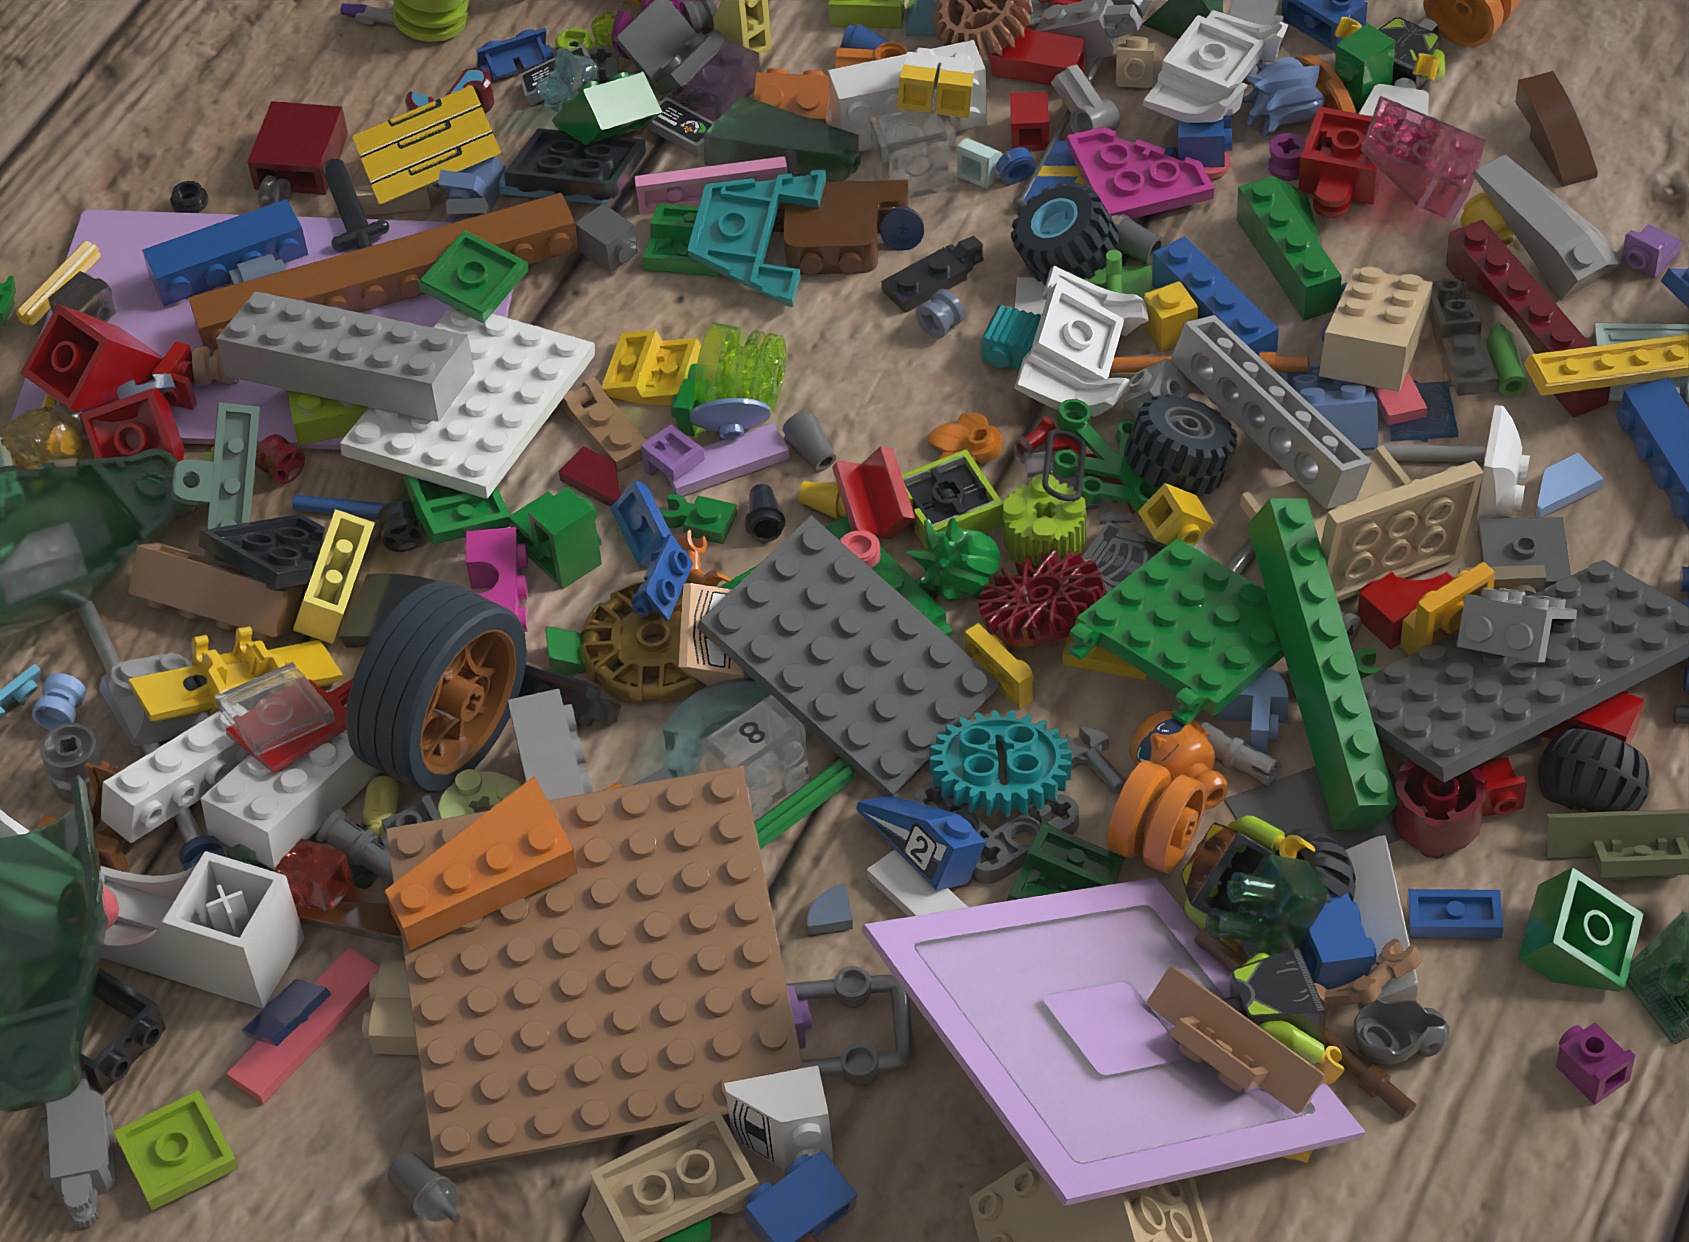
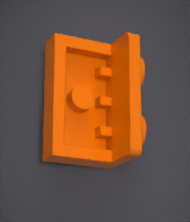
M779 68L767 69L766 73L756 72L752 111L754 119L827 123L830 89L829 76H825V73L817 70L803 71V74H788L787 70Z

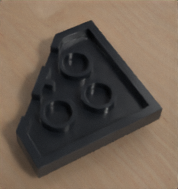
M301 514L200 530L199 546L214 554L217 560L228 562L237 567L243 575L254 577L265 583L268 589L288 591L291 589V586L309 583L324 542L325 527Z

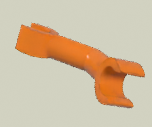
M688 530L677 537L676 541L687 552L693 562L686 579L687 583L717 587L721 581L731 582L728 576L711 570L707 573L701 571L700 554L707 550L705 536L692 542L691 530Z

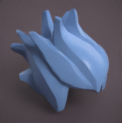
M1283 57L1271 64H1256L1261 72L1247 74L1245 77L1254 88L1248 95L1242 98V103H1254L1246 125L1251 126L1256 117L1265 115L1266 118L1261 131L1263 137L1270 132H1274L1279 125L1308 121L1316 115L1318 107L1324 106L1326 100L1318 88L1315 87L1320 66L1303 67L1302 63L1293 57Z

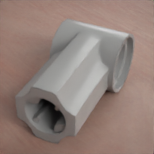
M1078 65L1070 66L1056 75L1051 84L1071 112L1070 126L1073 133L1099 127H1105L1114 131L1118 129L1120 114L1117 106L1109 99H1100Z

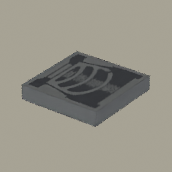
M1107 521L1082 556V559L1084 561L1090 557L1091 561L1094 560L1096 562L1107 594L1167 545Z

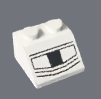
M818 1066L724 1083L731 1133L737 1144L784 1171L800 1156L808 1154L811 1158L821 1150L825 1152L834 1164L829 1113Z

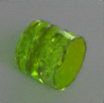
M713 323L706 332L698 355L695 373V392L699 404L718 399L747 398L766 403L772 412L779 399L785 375L787 352L786 341L783 335L768 333L766 336L764 331L753 330L746 340V333L743 327Z

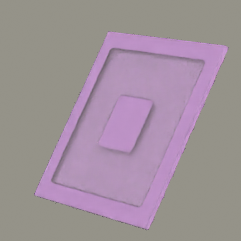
M1156 877L864 924L862 928V933L1063 1206L1362 1139L1365 1134V1130L1324 1082H1322L1302 1113L1296 1114L1260 1087L1248 1091L1243 1088L1241 1091L1231 1089L1217 1078V1069L1204 1060L1202 1063L1191 1060L1178 1049L1180 1042L1169 1035L1174 1025L1147 1005L1148 998L1169 967H1177L1220 999L1230 997V971L1194 942L1200 930L1187 917L1184 910Z

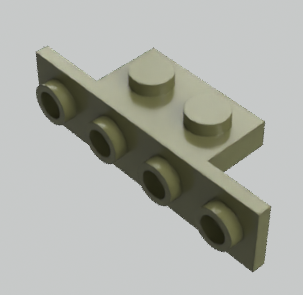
M1689 809L1547 814L1546 856L1547 858L1593 857L1600 878H1609L1616 881H1624L1638 876L1672 879L1678 875H1689Z

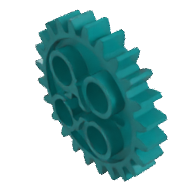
M992 710L990 718H984L979 712H975V721L970 722L960 717L959 728L947 724L945 726V735H936V745H931L930 775L933 776L934 787H941V796L943 798L954 795V806L968 802L969 812L973 813L979 807L986 808L987 816H991L995 809H1001L1005 817L1010 816L1011 809L1017 808L1025 815L1028 814V805L1032 804L1039 809H1043L1044 798L1056 801L1057 791H1066L1067 781L1071 780L1072 750L1068 749L1067 738L1059 739L1058 728L1047 730L1046 720L1039 721L1036 724L1031 723V714L1025 715L1020 720L1015 718V712L1012 710L1006 717H1000L996 710ZM996 741H1001L1003 770L1006 775V785H1001L999 781Z

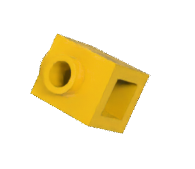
M1166 483L1138 511L1155 541L1169 545L1178 538L1194 546L1214 525L1197 495Z

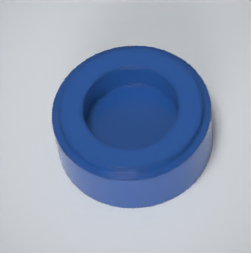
M1023 147L1014 148L999 158L996 164V171L1004 183L1016 184L1026 180L1033 173L1036 162L1028 149Z

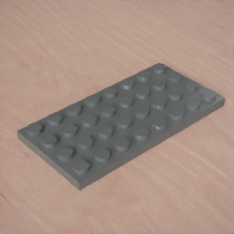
M1606 560L1593 563L1588 568L1557 581L1555 584L1545 588V591L1529 595L1565 599V608L1577 610L1576 619H1552L1545 662L1538 663L1457 647L1459 630H1457L1454 634L1432 645L1425 646L1420 651L1360 679L1377 737L1442 782H1446L1688 658L1689 608Z

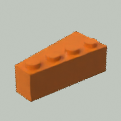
M533 776L385 890L391 913L411 951L578 872L574 850L537 779Z

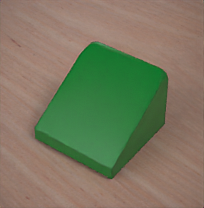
M545 627L551 670L565 675L584 673L585 670L579 654V646L583 643V637L580 636V633L557 627Z

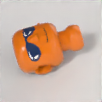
M1173 710L1160 711L1149 716L1138 726L1130 741L1129 753L1135 765L1137 766L1140 762L1148 760L1167 768L1170 772L1171 781L1183 774L1203 782L1206 785L1204 810L1216 807L1225 798L1228 792V783L1221 773L1212 770L1215 752L1211 743L1206 738L1209 733L1195 719L1188 725H1184L1171 717Z

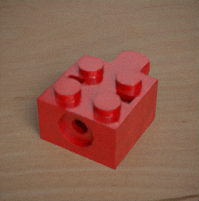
M1318 107L1300 157L1298 189L1313 194V207L1318 215L1333 219L1343 217L1351 201L1374 204L1391 154L1394 120Z

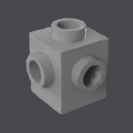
M1167 358L1140 370L1130 380L1129 386L1131 388L1122 403L1137 417L1140 407H1142L1143 402L1147 399L1151 400L1153 396L1157 395L1165 397L1166 394L1188 397L1193 384Z

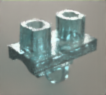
M567 48L558 49L554 71L549 72V77L537 81L535 92L539 97L545 99L544 106L559 113L563 109L561 105L564 102L578 95L577 89L582 86L583 82L596 79L598 67L589 56L575 57Z

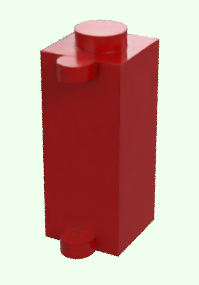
M1024 29L1025 37L1014 39L1015 48L1006 46L1003 48L1002 56L995 52L989 58L993 76L1052 85L1051 82L1056 75L1070 66L1078 65L1084 73L1086 62L1084 38Z

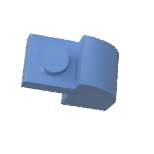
M494 156L459 172L441 170L438 185L449 193V199L485 198L491 213L499 198V180L501 174L505 172L506 166Z
M1269 667L1254 683L1218 712L1217 719L1252 721L1250 746L1267 754L1268 740H1277L1278 723L1287 724L1288 689L1284 680L1276 671Z

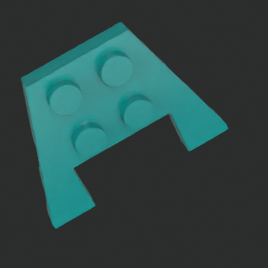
M825 170L811 171V175L792 177V173L777 175L775 180L755 182L754 178L705 184L687 248L689 258L788 307H793L801 279L800 269L763 263L779 203L819 208L826 182Z

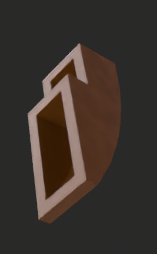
M1550 71L1518 80L1515 103L1531 126V141L1560 185L1564 187L1597 178V167L1586 135L1575 109L1555 73Z

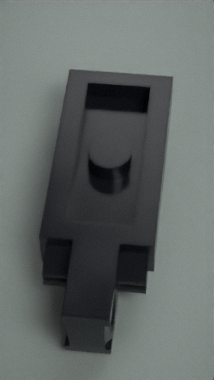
M971 236L959 241L956 247L953 244L946 246V248L943 247L882 280V291L903 312L907 313L922 303L931 300L932 295L940 289L949 290L966 281L967 274L973 270V266L984 261L983 244L975 236Z
M526 662L525 674L518 698L559 689L563 706L572 704L576 726H592L593 719L605 723L610 721L617 722L621 705L599 698L600 688L593 686L592 683Z

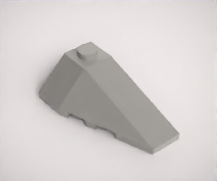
M1507 155L1500 156L1472 173L1560 300L1623 265L1616 252L1597 228Z

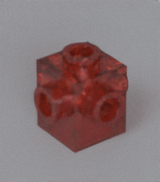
M302 838L288 854L282 857L279 864L275 867L276 873L286 875L296 906H305L325 914H329L354 885L344 852L335 850L328 845H320Z

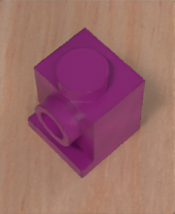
M1594 1022L1585 1029L1575 1025L1568 1029L1559 1040L1560 1047L1556 1067L1594 1105L1630 1081L1636 1055L1630 1049L1624 1051L1597 1023Z

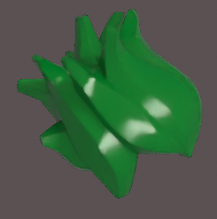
M954 517L948 521L946 530L938 532L934 530L930 519L924 520L928 548L907 551V554L925 570L924 575L915 581L921 587L942 595L945 600H959L968 595L982 600L980 593L985 591L984 584H989V576L996 573L999 568L1001 555L997 544L990 536L985 535L981 531L959 528Z

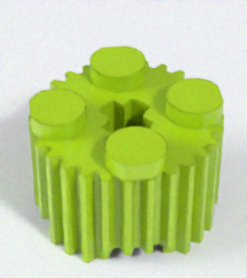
M1043 474L1034 476L1029 481V485L1021 484L1020 489L1014 488V494L1009 493L1008 497L1003 501V541L1005 548L1009 549V560L1024 563L1025 557L1029 555L1034 566H1039L1043 561L1041 556L1043 552L1048 556L1053 550H1056L1060 560L1065 558L1068 551L1072 554L1078 551L1081 554V548H1084L1086 541L1085 499L1081 496L1076 501H1063L1052 497L1043 489ZM1049 474L1048 484L1053 490L1065 495L1076 494L1074 487L1067 488V483L1059 484V480H1056L1053 475Z

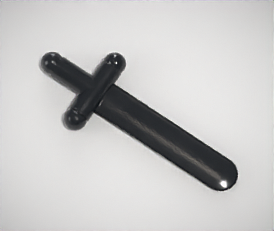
M336 158L326 161L322 170L347 231L332 239V248L341 251L344 248L347 249L355 245L358 250L373 246L371 239L386 234L390 228L389 223L381 219L368 224L344 162Z

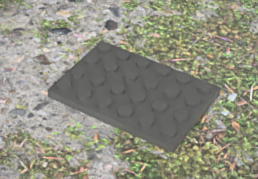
M812 515L699 621L697 629L883 796H895L930 760L931 745H936L937 734L945 735V726L947 724L959 728V718L963 717L970 720L975 712L1002 685Z

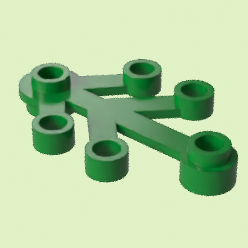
M1078 399L1063 401L1059 406L1056 420L1059 428L1080 436L1085 441L1086 446L1099 458L1085 457L1084 473L1119 479L1125 485L1103 483L1097 477L1087 476L1083 478L1082 497L1085 499V503L1096 504L1102 498L1129 503L1138 512L1160 488L1153 487L1145 479H1141L1126 462L1127 457L1124 456V449L1129 434L1125 432H1131L1135 421L1123 420L1119 423L1115 436L1116 441L1119 443L1117 454L1089 425L1091 409L1085 402ZM1070 450L1058 451L1054 458L1053 471L1058 476L1064 478L1074 476L1076 471H1078L1079 455Z

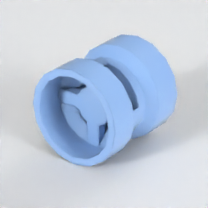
M53 673L47 676L42 687L43 697L37 699L32 710L34 721L50 731L63 724L74 723L77 716L75 709L82 705L87 692L85 686L81 681L67 674Z

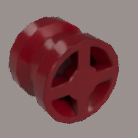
M272 434L258 445L255 466L263 472L270 473L271 478L279 484H287L296 479L302 472L306 458L303 451L296 446L289 445V442L283 436Z

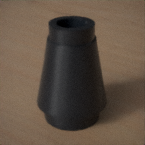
M758 484L752 487L749 492L745 529L752 538L759 542L774 541L781 535L786 520L773 489L769 485Z

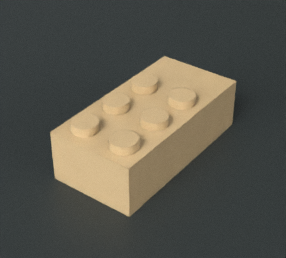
M1375 267L1354 268L1325 331L1319 376L1400 392L1426 326L1433 282L1424 281L1421 277L1413 274H1403L1401 276L1386 274Z

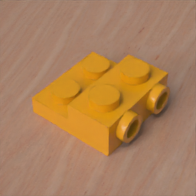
M1482 562L1469 571L1464 570L1460 572L1450 583L1439 590L1426 593L1418 602L1417 609L1413 610L1403 619L1400 647L1408 655L1420 651L1425 646L1432 645L1454 634L1460 629L1465 595H1481L1482 588L1493 589L1495 571L1485 562Z

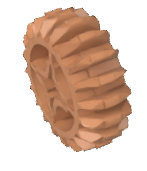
M940 0L934 3L936 12L932 17L936 29L935 33L944 46L974 40L979 54L988 61L992 53L996 52L1002 56L1003 48L1006 46L1015 48V38L1025 37L1024 27L1031 25L1029 15L1033 11L1030 0Z

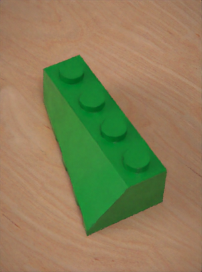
M1275 176L1239 186L1236 220L1303 321L1333 312L1340 299L1342 275L1322 247L1307 193Z

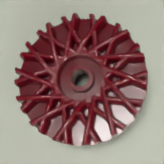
M1053 550L1048 556L1044 552L1041 554L1043 561L1037 567H1034L1029 555L1025 557L1024 563L1016 561L1017 575H1010L1003 567L1001 569L1002 575H994L993 577L995 586L985 583V591L980 593L982 600H978V609L986 631L997 636L1005 645L1019 648L1045 646L1070 637L1069 634L1075 626L1076 618L1106 595V588L1094 560L1091 561L1090 557L1083 561L1078 551L1073 554L1068 551L1065 558L1060 560L1057 551Z

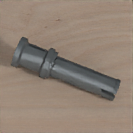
M336 809L321 826L317 834V842L321 845L328 843L347 857V863L357 867L363 865L392 885L394 881L389 850L378 843V837H376L375 832L370 829L362 830L346 818V813L343 810Z

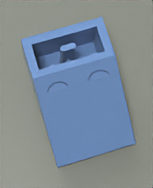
M1310 364L1309 372H1277L1280 377L1358 449L1378 447L1377 399L1370 386L1319 376L1320 365Z

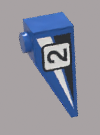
M884 796L857 803L855 809L936 891L969 883L986 841L972 828V825L957 813L895 796Z

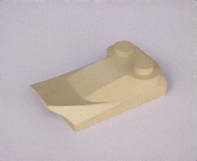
M719 1109L590 1171L592 1178L590 1194L581 1214L595 1242H655L718 1212L726 1214L742 1212L745 1210V1206L749 1204L747 1201L748 1196L759 1187V1183Z

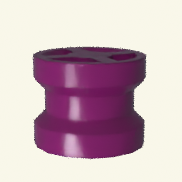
M1283 133L1271 140L1269 147L1271 157L1269 158L1268 170L1272 176L1282 181L1299 179L1300 157L1306 143L1304 138L1294 133Z

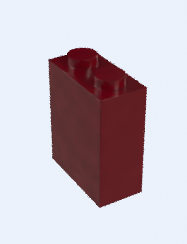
M271 101L247 161L254 189L326 195L329 186L322 167L326 161L340 158L348 136L343 107Z

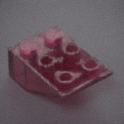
M1379 96L1361 151L1418 207L1454 221L1471 191L1475 178L1472 173L1478 168L1486 140L1398 102Z

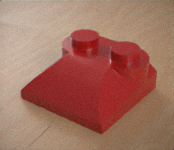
M151 388L80 414L106 490L173 469L178 462L184 460V446L168 401L158 388Z

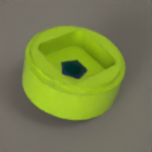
M580 28L564 30L555 40L558 56L582 44H585L588 50L593 47L591 35L586 30Z

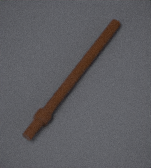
M1206 927L1194 939V942L1230 972L1247 962ZM1325 1028L1324 1050L1328 1046L1339 1048L1342 1054L1339 1064L1359 1080L1358 1086L1372 1098L1376 1096L1381 1098L1403 1118L1408 1117L1415 1109L1416 1103L1390 1082L1391 1076L1377 1064L1369 1065Z

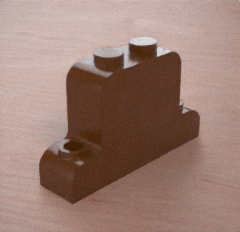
M908 180L825 182L819 208L780 202L772 232H784L786 267L800 269V275L867 273L874 270L878 265L879 233L882 218L893 208H910Z

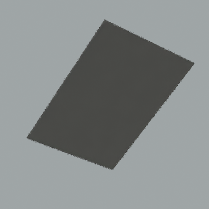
M1385 762L1392 788L1395 792L1397 779ZM1316 766L1275 780L1269 786L1261 785L1225 798L1236 819L1244 816H1254L1282 831L1296 828L1313 829L1336 840L1345 850L1386 835L1388 844L1402 839L1392 822V811L1371 830H1334Z

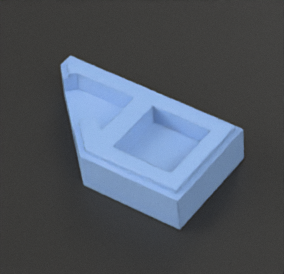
M1579 453L1545 468L1536 516L1538 518L1544 517L1601 489L1603 478Z

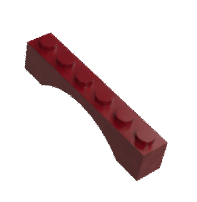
M1483 219L1449 232L1445 266L1465 290L1485 295L1499 305L1523 333L1535 354L1593 347ZM1611 386L1553 395L1569 414L1575 418L1607 405Z

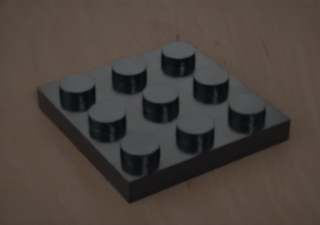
M538 128L504 172L505 186L516 187L522 192L543 190L552 191L555 194L562 193L563 196L579 194L591 196L595 200H609L618 195L646 154V140L614 136L585 145L562 130Z

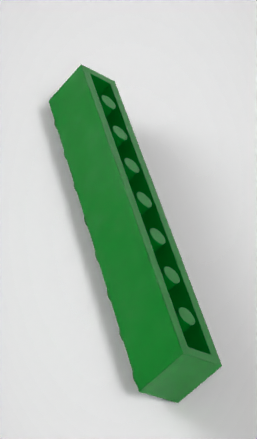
M1269 498L1247 524L1332 825L1334 830H1371L1398 804L1307 499Z

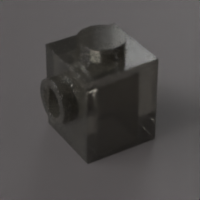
M79 271L48 298L52 313L56 306L60 304L106 322L116 314L111 297L112 290L104 280L100 278L95 279L82 271Z

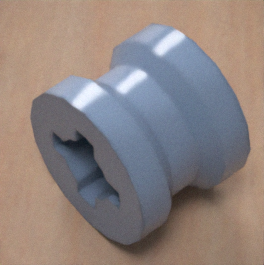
M946 289L936 291L931 297V302L922 303L915 311L916 319L921 328L928 335L937 339L943 338L948 334L951 325H958L965 318V310L962 303L952 292Z

